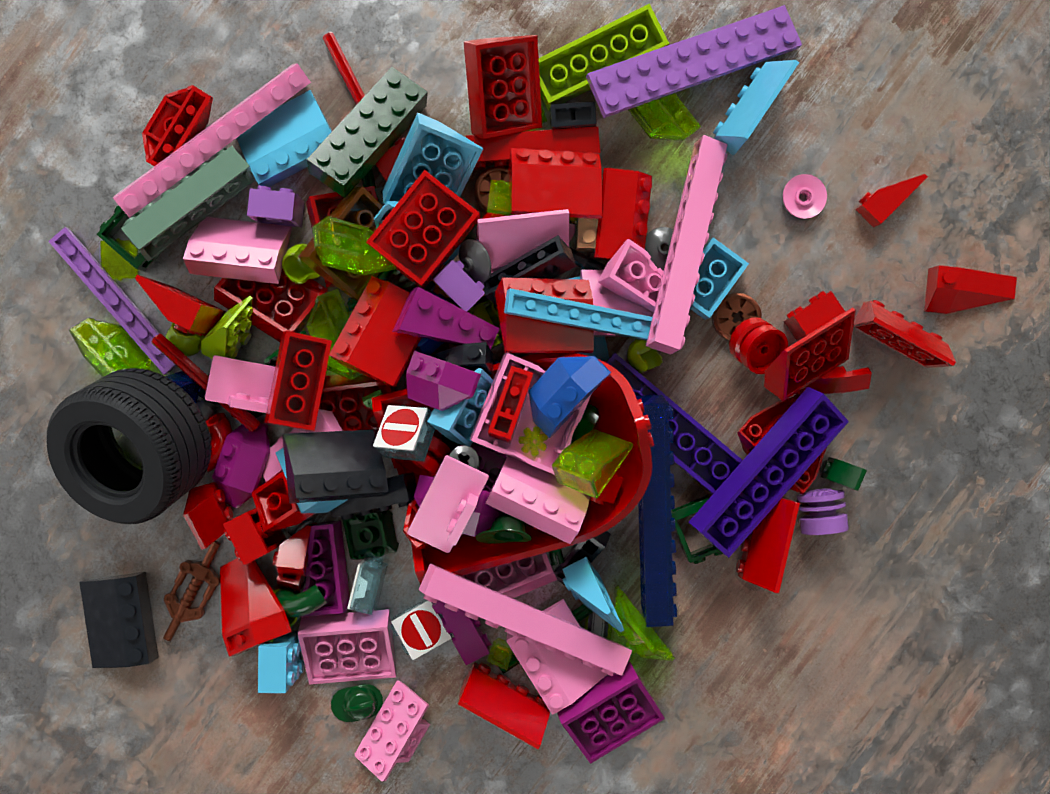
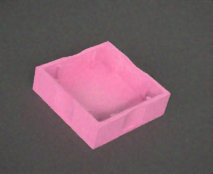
M505 353L469 440L559 476L571 446L574 430L582 419L590 396L557 432L549 438L533 422L528 392L511 444L489 437L488 430L511 365L534 373L529 390L546 372L538 365Z

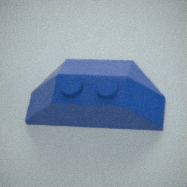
M595 356L557 358L528 391L533 422L551 438L611 372Z

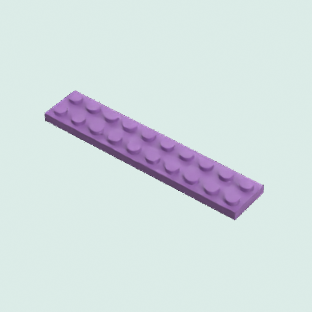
M785 5L590 72L586 78L602 116L606 118L799 49L802 43Z

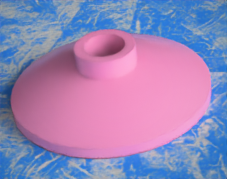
M809 174L797 175L788 181L784 187L783 203L787 211L793 216L803 219L811 218L819 214L825 207L827 191L822 181L817 177ZM800 194L805 195V202L799 199Z

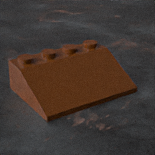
M363 186L355 187L346 198L341 200L298 257L317 274L356 301H359L371 277H377L388 262L366 243L377 229L374 217L383 206Z

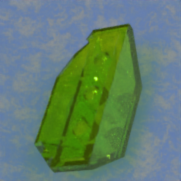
M676 93L628 109L650 139L684 141L701 128L700 124Z
M327 216L312 227L314 248L324 266L359 275L396 269L366 243L374 233L369 228Z
M338 288L317 296L306 326L310 336L332 340L330 352L351 315V311H349V307ZM329 356L327 370L350 380L364 375L342 366Z
M88 317L69 329L83 357L102 377L114 371L127 368L150 370L151 359L122 326L105 321H97Z
M617 585L614 590L613 605L624 631L620 632L612 626L613 630L619 637L623 635L628 642L625 644L632 650V654L637 652L641 658L673 661L675 656L619 585Z

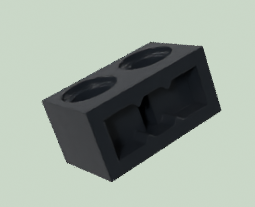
M595 102L550 105L551 130L596 127Z

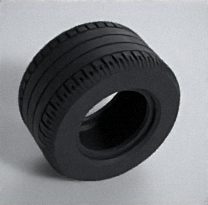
M127 368L107 374L68 396L56 407L47 427V452L51 467L59 483L68 495L82 508L111 522L139 524L152 520L162 514L201 481L211 459V438L199 407L179 385L151 370ZM112 428L122 432L135 445L140 454L143 468L135 464L122 451L114 437Z

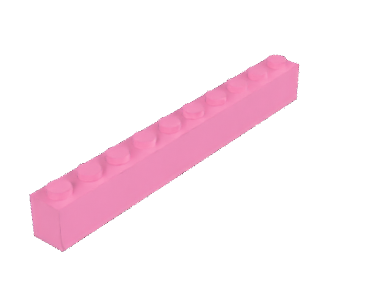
M298 63L292 64L116 194L113 199L130 218L310 84V80Z
M703 135L694 143L646 343L647 347L670 355L682 349L685 343L683 335L690 321L688 313L695 299L693 294L694 287L700 278L698 270L704 260L703 248L708 241L709 233L707 231L714 217L712 209L718 199V185L723 178V173H721L722 166L727 160V144Z
M433 564L429 565L418 589L425 594L423 598L430 602L437 603L440 600L445 603L444 607L457 612L459 608L466 611L465 615L474 620H478L479 617L486 619L485 624L497 629L499 625L505 627V632L517 637L518 634H522L525 636L524 640L537 645L538 641L544 643V648L554 653L557 650H561L564 652L563 656L574 661L578 657L583 660L582 664L591 668L597 665L601 667L600 671L610 676H613L614 673L623 675L632 650L619 643Z

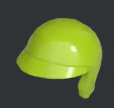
M308 244L292 246L287 250L282 260V268L290 280L298 284H303L308 279H315L320 276L298 257Z
M172 323L167 331L166 338L187 357L197 354L201 350V341L205 336L184 333L175 329V323Z
M635 339L629 345L627 359L636 371L642 373L663 363L662 357L658 354L657 350L646 346V340Z

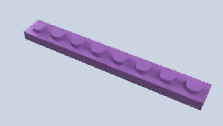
M64 227L48 242L164 375H167L176 365L152 344V339L160 333L72 231Z

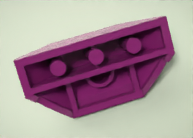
M414 351L406 372L408 398L444 411L457 405L464 399L472 398L481 374Z
M261 422L259 427L253 432H250L241 424L226 436L212 476L213 482H216L218 488L224 492L225 503L234 508H239L252 497L251 492L257 489L270 454L269 437L267 434L268 425Z
M419 476L414 494L419 507L434 477ZM481 491L476 508L462 534L475 537L477 534L491 528L498 516L505 514L485 504L490 492Z

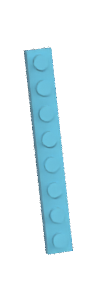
M511 288L507 290L504 309L505 314L646 341L653 318Z

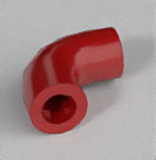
M224 413L215 414L206 421L211 435V459L207 468L208 473L215 469L226 436L233 431Z

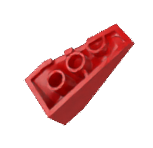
M938 265L929 268L924 312L948 314L1015 299L1017 277L961 267Z

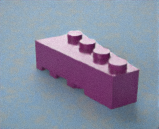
M417 287L411 290L392 332L423 337L457 346L467 343L487 342L491 349L500 328Z
M341 520L320 522L311 526L308 549L309 560L305 573L307 577L303 592L316 584L327 604L305 616L344 613L348 610L350 600Z
M440 600L437 603L432 602V608L435 613L442 614L443 616L441 620L448 634L453 633L452 642L465 665L490 653V645L492 643L488 634L482 633L479 627L482 625L479 618L478 620L469 618L465 615L466 611L459 608L457 612L444 607L445 603Z

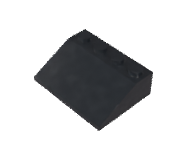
M373 430L287 433L282 435L289 504L380 497L388 492L384 462L379 448L373 447L376 439Z
M146 571L79 582L92 668L140 666L150 664L159 657Z

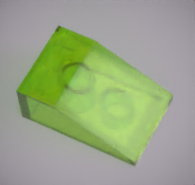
M596 429L591 430L564 448L552 464L557 482L597 499L633 448V443Z

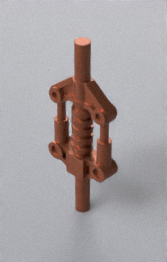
M214 541L210 545L203 561L192 562L191 560H186L180 564V571L174 581L175 584L171 592L164 596L165 605L173 619L163 639L171 641L181 622L197 620L204 616V607L207 601L211 599L216 587L220 585V575H217L213 567L210 566L221 545L220 542ZM187 574H192V582H189V587L186 588V592H184L179 602L175 593L179 586L182 585ZM205 581L209 585L202 596L203 600L200 606L190 608L189 606L192 605V601H194L198 593L197 590L200 589V585Z

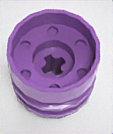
M823 488L798 494L797 501L806 503L800 505L799 510L809 512V515L799 518L801 533L806 535H826L849 530L847 514L836 512L837 509L846 507V502L835 501L845 498V491Z

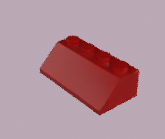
M604 168L602 179V218L598 219L595 258L610 261L627 239H630L645 250L652 188L651 175L634 170Z

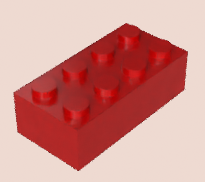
M290 331L282 333L264 423L315 431L332 340Z

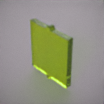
M116 239L135 257L138 255V250L130 240ZM100 241L101 266L112 279L122 281L123 279H133L138 275L137 269L105 241Z

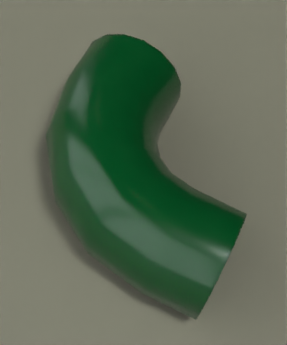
M316 584L297 595L290 588H282L275 593L287 617L297 618L305 616L327 604Z

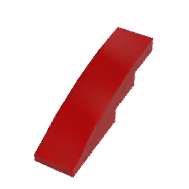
M839 366L796 394H802L807 387L823 394L869 389L872 372L869 367L846 371L844 366Z

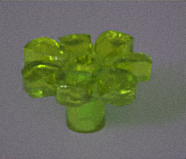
M537 426L533 427L532 431L527 427L523 430L525 436H520L518 443L524 444L521 448L522 452L528 453L530 451L532 456H537L539 454L538 449L541 451L546 450L547 445L543 441H546L548 436L545 433L540 434L541 429Z

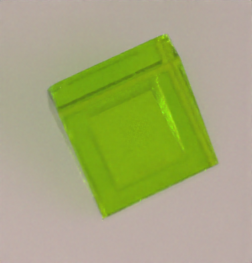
M501 638L494 640L487 662L505 670L508 669L514 656L506 640Z

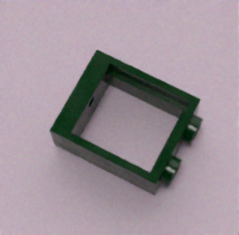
M118 205L114 210L113 216L101 224L97 235L135 269L145 272L161 253L148 262L140 252L137 256H134L113 237L129 219L127 214ZM139 210V211H138L137 213H135L134 215H135V216H138L139 214L142 213V211Z
M708 495L667 511L683 553L689 563L698 564L705 561L706 557L714 554V556L723 554L712 544L690 552L678 522L679 519L697 513L710 498Z

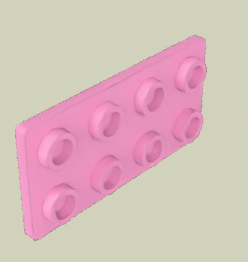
M214 355L205 400L225 403L234 408L266 413L275 367Z
M446 455L407 534L449 553L453 545L456 546L476 508L478 497L489 476Z
M396 681L355 752V757L378 779L386 781L396 763L410 761L429 728L430 723L422 719L429 704L402 681Z

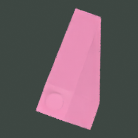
M627 239L607 263L598 283L613 293L654 313L663 271L655 266L646 250L630 239Z

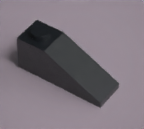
M487 342L462 344L430 355L471 371L481 368L488 375H492L493 353Z
M606 531L592 539L573 545L564 557L565 563L559 564L554 570L557 580L565 586L563 582L565 574L562 569L585 557L592 563L606 547L611 533Z

